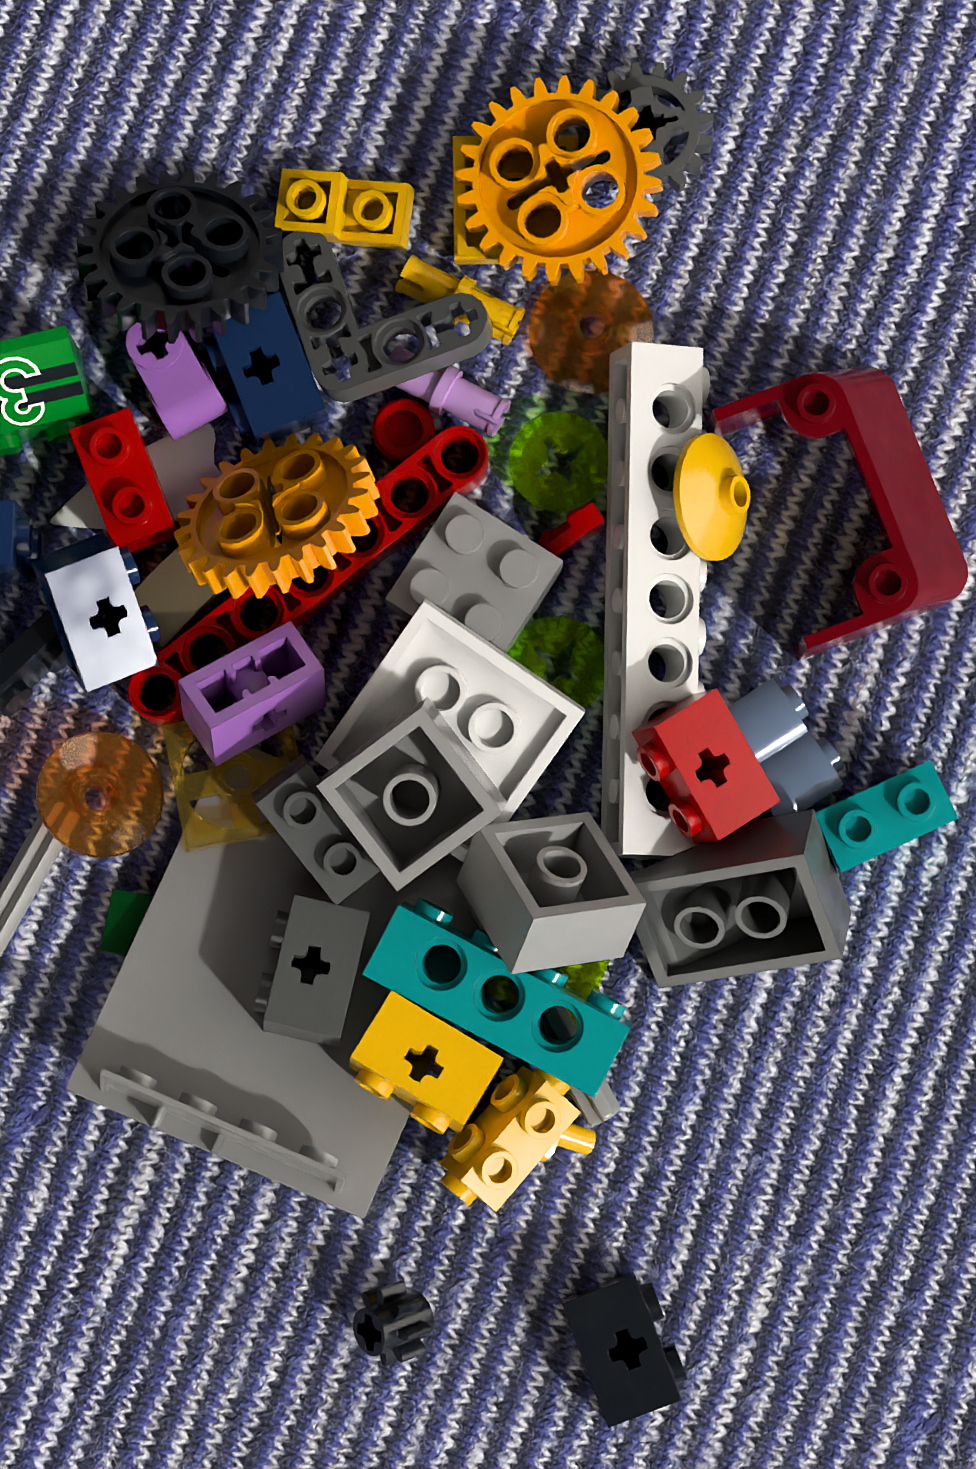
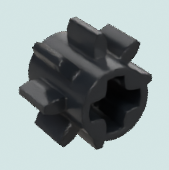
M401 1280L390 1285H381L361 1294L366 1307L355 1313L353 1331L358 1345L366 1354L370 1356L380 1355L382 1365L387 1366L397 1361L402 1363L426 1353L421 1339L431 1334L434 1326V1316L429 1302L421 1293L415 1290L407 1292L405 1281Z

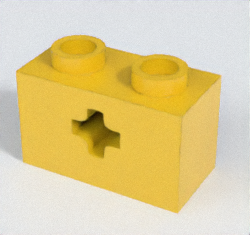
M391 990L352 1053L349 1067L358 1072L354 1081L360 1087L386 1101L391 1093L414 1106L410 1115L416 1121L432 1131L443 1135L448 1127L458 1134L461 1133L500 1068L504 1058ZM424 1054L431 1056L435 1060L432 1071L439 1076L438 1079L426 1074L420 1082L413 1080L410 1077L412 1065L406 1060L407 1057L418 1062L423 1058Z

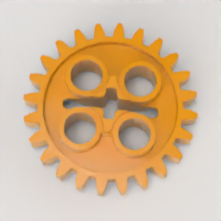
M567 75L561 76L557 91L548 93L540 77L535 78L534 96L528 99L515 86L511 87L510 94L513 106L506 110L501 105L491 101L488 105L496 121L491 126L473 121L471 126L482 141L479 146L469 144L461 145L460 148L463 156L474 163L472 168L455 171V177L460 183L473 188V190L457 197V203L461 209L478 210L465 222L467 229L470 233L489 230L479 244L481 250L485 254H489L503 247L499 259L501 268L507 271L520 259L523 261L522 276L529 282L536 276L540 267L546 269L547 278L551 286H557L562 269L568 268L577 283H583L585 275L584 265L593 263L602 275L608 274L605 255L612 251L618 257L627 261L630 256L623 242L627 235L643 241L647 238L645 230L637 222L638 217H657L658 215L657 207L645 199L646 194L663 191L661 179L646 175V172L662 164L659 153L641 152L654 139L650 128L631 132L639 118L637 109L633 106L617 115L615 112L620 100L618 93L612 90L599 102L596 100V86L594 81L590 79L583 85L579 94L573 93ZM581 125L589 129V140L580 150L568 152L558 148V137L567 127ZM606 152L611 155L608 162L589 166L581 170L593 162L601 153ZM524 154L533 159L532 169L524 179L507 181L502 178V166L511 156ZM557 169H561L562 173L568 176L567 183L570 188L562 193H558L553 186H550L552 181L549 174ZM602 180L611 181L619 187L615 201L607 207L593 208L585 202L586 193L595 182ZM538 192L524 201L521 207L514 210L508 207L512 199L516 197L522 198ZM554 210L561 215V223L554 234L545 238H539L529 233L530 221L539 211Z
M316 432L303 444H300L296 434L293 433L288 436L283 446L275 447L271 439L265 440L262 452L255 455L247 448L242 449L240 454L241 462L236 465L224 461L220 462L219 468L222 475L218 478L202 477L199 481L205 492L190 494L185 497L190 510L177 514L176 518L181 528L174 531V537L179 545L177 550L188 572H192L199 586L208 583L213 594L217 595L228 587L233 599H238L249 587H252L257 599L265 595L269 586L273 584H278L284 594L289 591L291 581L296 577L300 576L308 584L314 582L313 569L318 566L331 570L335 569L337 566L333 555L337 552L354 553L356 551L351 536H363L370 533V528L365 519L378 515V509L374 500L380 497V493L364 456L360 457L354 444L343 447L338 436H334L323 443L319 433ZM273 485L276 494L271 499V486ZM281 530H282V544H280V542H279V540H278V538H277V535L280 534Z

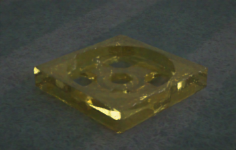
M186 721L162 725L187 853L280 835L269 820L261 824L259 823L256 804L251 793L299 756L292 725L273 735L282 744L284 756L256 761L243 751L215 766L214 769L191 774H184L183 763L189 749L197 740L196 736ZM240 766L248 771L250 781L246 787L235 790L226 784L225 774L230 768ZM218 796L230 805L234 829L219 827L206 821L194 811L190 801Z

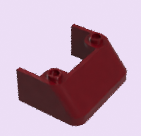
M861 366L806 374L713 409L706 430L708 433H714L719 436L726 435L778 414H782L787 426L795 434L803 438L821 439L841 431L887 544V550L867 558L854 575L853 593L862 615L803 637L794 648L798 661L944 606L953 601L962 592L968 578L966 560L896 386L885 372L875 367Z

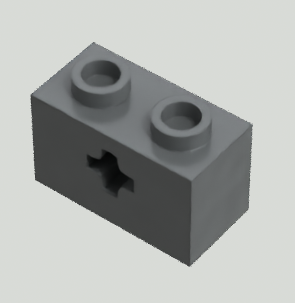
M301 754L252 792L251 795L265 817L335 905H338L381 870L317 788L321 777Z
M294 895L290 913L277 911L269 948L280 950L275 974L262 973L254 1004V1011L265 1013L263 1031L339 1049L367 933L370 912L299 895ZM308 956L320 959L319 970L327 974H317L313 985L302 983L301 970L293 967H304Z

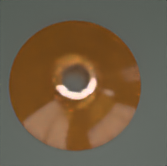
M584 270L583 283L578 284L572 273L561 277L557 286L550 285L540 295L530 317L529 343L537 365L551 381L568 391L595 395L609 392L610 353L632 341L653 343L654 325L645 299L628 281L609 272L606 275H602L598 270ZM589 317L599 319L604 326L602 334L597 337L584 335L580 329V324L584 319Z
M93 731L78 734L67 739L48 756L38 776L36 801L44 825L60 844L83 856L111 858L132 851L151 835L162 813L164 792L156 765L139 745L118 734ZM95 789L104 795L106 804L103 809L95 810L87 805L85 801L87 790Z

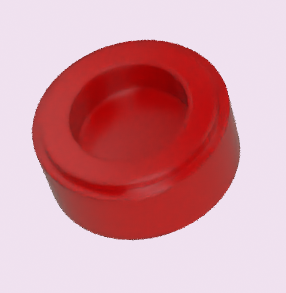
M411 399L390 401L381 407L374 417L372 424L373 441L378 452L386 460L395 464H401L435 437L433 418L430 412L417 401Z

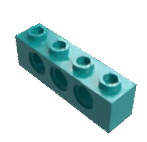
M419 897L415 906L406 901L397 906L362 975L595 1098L633 1024V1021L622 1016L627 1008L624 1004L595 989H592L589 996L585 997L566 987L565 983L569 976L557 968L511 974L485 930L476 928L473 936L466 934L449 925L454 916L452 913L426 899ZM440 944L448 945L457 951L461 959V970L457 977L441 979L430 971L427 957L433 946ZM503 975L516 983L519 990V1000L516 1006L507 1010H501L490 1005L484 993L485 983L490 977ZM553 1006H562L569 1009L576 1017L577 1032L566 1040H556L548 1036L541 1022L542 1014L546 1009Z

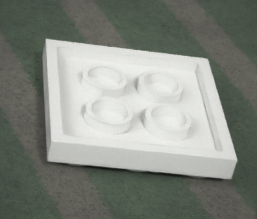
M425 598L314 760L330 770L428 697L506 799L503 813L489 824L504 823L510 820L585 713V708ZM474 835L449 853L464 862Z

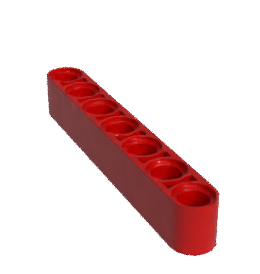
M452 426L426 443L375 483L380 493V497L374 500L378 509V515L365 519L367 524L374 527L378 532L377 542L371 549L365 552L354 553L337 552L333 555L337 567L333 570L327 569L328 577L326 583L316 591H302L293 584L292 579L289 591L284 594L278 584H273L269 586L265 595L257 599L252 587H249L238 599H233L232 596L158 653L156 655L159 662L158 665L135 673L132 676L128 687V694L134 710L149 723L158 726L172 725L183 718L178 680L199 670L194 664V653L202 642L213 639L221 641L227 646V654L289 621L292 622L296 629L434 522L454 492L465 497L481 484L488 470V448L483 437L472 428ZM463 445L476 453L478 457L477 464L466 473L457 474L450 472L442 462L443 455L448 449ZM407 484H415L422 487L429 496L425 506L414 513L400 511L392 502L394 493L400 487ZM265 600L277 607L278 615L275 623L270 628L264 631H253L244 625L243 616L250 604ZM165 678L173 681L176 685L177 694L170 707L159 711L148 709L144 703L146 687L156 679Z

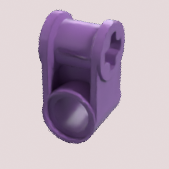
M136 323L129 328L126 335V347L129 356L149 390L147 393L174 441L230 410L204 362H200L182 331H180L174 344H169L168 341L165 344L168 354L164 358L157 359L152 352H148L151 349L149 339H142L141 324ZM157 329L154 334L159 333L164 340H167L166 330Z

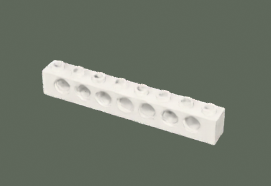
M632 341L610 353L601 831L618 858L664 860L698 845L694 844L691 838L684 836L673 823L668 810L671 802L664 789L663 802L659 809L654 808L649 803L646 796V786L650 777L646 774L637 758L636 750L639 745L631 732L647 723L651 714L658 716L690 695L705 691L703 683L698 681L699 655L702 654L706 642L705 622L702 618H699L700 592L704 589L707 579L706 560L698 557L689 548L683 538L677 522L673 499L674 472L682 448L693 436L707 433L706 430L702 429V405L708 398L710 375L708 369L703 367V348ZM654 400L661 402L667 408L670 416L668 428L660 425L655 419L652 410ZM654 462L660 464L668 474L669 484L666 491L660 489L653 481L651 469ZM653 525L661 528L667 537L668 547L665 554L657 551L651 542L650 532ZM652 588L658 589L666 599L667 609L663 618L658 616L650 606L649 595ZM652 650L657 652L665 662L666 672L662 681L657 680L649 670L648 659ZM702 759L701 767L695 771L696 776L699 780V774L704 770V762L702 761Z

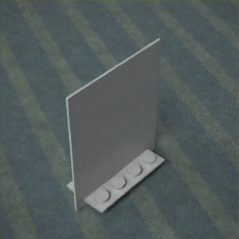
M250 747L217 766L214 765L66 1085V1089L73 1094L211 1153L213 1158L221 1157L271 1179L273 1187L281 1183L364 1219L413 1106L392 1093L387 1101L380 1099L360 1087L354 1081L358 1072L349 1067L350 1057L391 992L389 988L362 974L397 906L404 901L415 906L420 897L444 908L454 915L449 925L473 936L477 926L469 913L471 905L456 882L463 862L448 853L398 891L392 886L383 872L380 871L338 904L370 912L367 933L339 1049L263 1031L265 1013L254 1011V1004L262 973L275 974L280 950L269 948L277 911L290 913L294 895L335 903L265 817L251 795L252 792L286 767L289 762ZM443 944L435 945L430 949L427 957L430 971L441 979L457 977L461 970V959L457 951ZM308 956L304 967L293 966L301 970L302 983L313 985L317 974L327 975L319 970L320 959ZM409 1000L410 1002L419 1006L423 1010L427 1011L428 1013L432 1014L433 1016L437 1017L443 1022L449 1024V1020ZM424 1054L423 1058L416 1062L407 1057L406 1060L412 1065L410 1077L420 1082L428 1073L433 1058Z

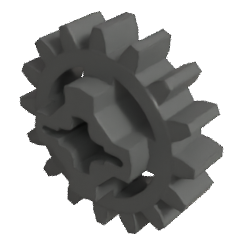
M631 62L629 78L622 80L613 70L609 71L606 76L608 91L604 92L596 88V100L600 102L612 90L618 93L619 102L627 98L628 106L626 109L634 106L639 114V118L631 132L636 131V125L640 122H647L651 132H656L654 140L643 148L641 152L659 153L662 164L646 172V175L661 179L663 185L669 183L676 192H682L686 183L683 172L686 171L689 174L699 176L703 170L704 163L695 153L708 154L711 152L713 144L711 137L700 133L712 128L714 121L713 113L697 112L704 102L705 93L701 89L687 94L684 88L688 75L683 71L675 76L672 81L665 79L664 63L657 62L652 75H643L639 63ZM653 95L664 98L665 100L673 104L675 107L668 108L663 103L655 99ZM590 131L578 136L579 150L587 144ZM681 140H687L684 149L678 157L664 166V154L668 148L681 145ZM606 152L601 153L586 168L608 162L611 155ZM604 181V189L608 192L617 186L611 181ZM662 191L650 194L652 200L660 201Z

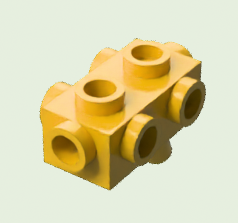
M522 1066L516 1074L506 1077L496 1086L490 1098L491 1103L475 1122L464 1126L460 1134L456 1133L449 1143L448 1153L439 1162L448 1171L440 1182L466 1205L470 1206L478 1198L497 1212L538 1162L549 1159L557 1146L588 1155L594 1148L596 1133L594 1130L572 1123L581 1112L564 1097L570 1089L567 1083L539 1068L532 1072Z

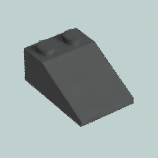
M814 809L752 820L719 841L700 843L630 875L647 902L635 930L659 989L838 960L843 957L851 910Z

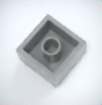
M454 492L385 598L387 609L409 622L426 598L508 655L562 572L563 560L457 492Z
M428 697L327 771L317 784V788L396 891L400 890L501 815L506 803V799Z
M590 812L486 825L474 834L456 880L511 974L623 957L647 903Z

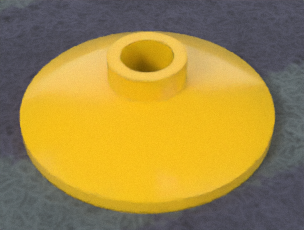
M714 433L698 434L687 441L676 463L673 480L674 508L680 531L689 548L698 557L706 561H719L731 556L741 542L746 526L747 509L750 504V489L744 478L739 459L730 444L724 438Z

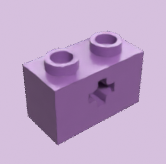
M291 621L178 680L183 718L215 766L326 707L324 668Z

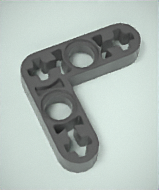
M294 231L282 240L284 272L280 273L312 373L324 394L333 401L343 403L355 401L474 357L484 351L491 341L493 334L492 321L485 306L475 296L465 293L452 294L360 328L337 258L325 236L315 232ZM311 251L315 257L313 259V266L320 284L309 285L304 272L299 266L302 253ZM324 302H333L341 306L340 317L331 327L317 329L309 325V316L315 306ZM466 315L469 322H471L469 323L471 333L459 337L454 330V318ZM430 325H433L436 337L441 345L434 349L424 329ZM409 334L419 339L417 352L407 361L396 362L386 357L388 344L398 335ZM340 344L343 354L352 366L349 368V379L339 381L335 375L337 366L329 347Z

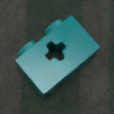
M931 760L815 813L837 874L958 819Z

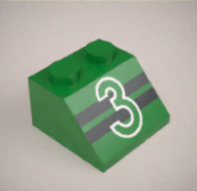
M66 326L0 341V457L10 456L22 451V442L46 437L47 442L50 444L73 441L69 432L70 429L96 420L82 354Z

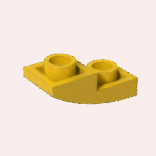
M282 168L275 227L281 228L282 234L286 235L294 231L315 232L322 234L328 242L407 251L415 189L409 183L348 179L342 172Z

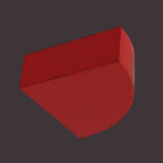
M588 501L566 515L567 521L552 530H546L540 536L537 544L559 557L603 531L605 521L594 502L589 503Z

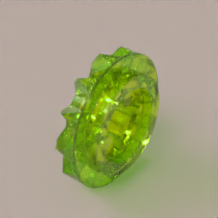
M549 412L533 418L519 430L510 448L509 470L515 489L535 508L555 511L560 514L579 508L588 501L590 502L603 489L608 476V446L603 435L590 421L570 412ZM547 440L552 448L555 447L560 454H566L569 451L574 453L580 448L583 450L570 463L573 485H570L567 479H563L557 472L551 473L548 476L546 474L540 477L536 476L542 472V468L548 463L547 446L544 441Z
M565 615L536 619L518 635L508 656L544 680L545 677L543 675L547 665L541 660V655L536 653L535 649L537 648L543 653L548 652L556 656L562 649L566 650L570 643L573 644L575 647L571 652L572 657L569 661V667L575 672L574 675L581 682L578 683L572 678L568 680L563 676H558L553 682L549 681V684L586 709L597 699L604 687V644L588 624L581 623Z

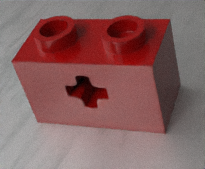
M125 408L70 429L69 432L110 539L119 548L127 546L132 556L175 540L174 531L178 530L137 420L130 408Z
M717 688L690 695L631 732L639 745L636 754L642 768L651 779L660 782L671 802L668 810L673 823L684 836L691 838L694 844L719 841L780 802L778 795ZM702 759L706 769L699 774V780L696 776L695 771L701 767Z

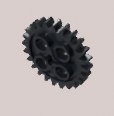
M187 169L181 181L173 182L169 173L166 170H161L159 184L152 186L143 177H135V192L130 193L116 186L113 188L114 205L97 201L95 203L96 218H84L82 222L84 237H79L76 241L78 251L77 264L79 280L85 285L87 301H98L99 315L102 318L117 314L118 327L121 331H125L134 324L140 323L142 339L144 340L152 337L157 329L166 330L168 343L174 344L180 331L189 330L191 337L198 343L202 341L203 328L209 326L223 337L227 335L226 320L232 318L243 325L249 324V307L265 310L267 308V292H278L279 290L278 274L284 272L282 229L275 227L274 211L272 209L261 210V196L258 193L242 198V186L239 181L231 183L224 189L219 188L218 173L213 172L204 183L195 182L193 170Z

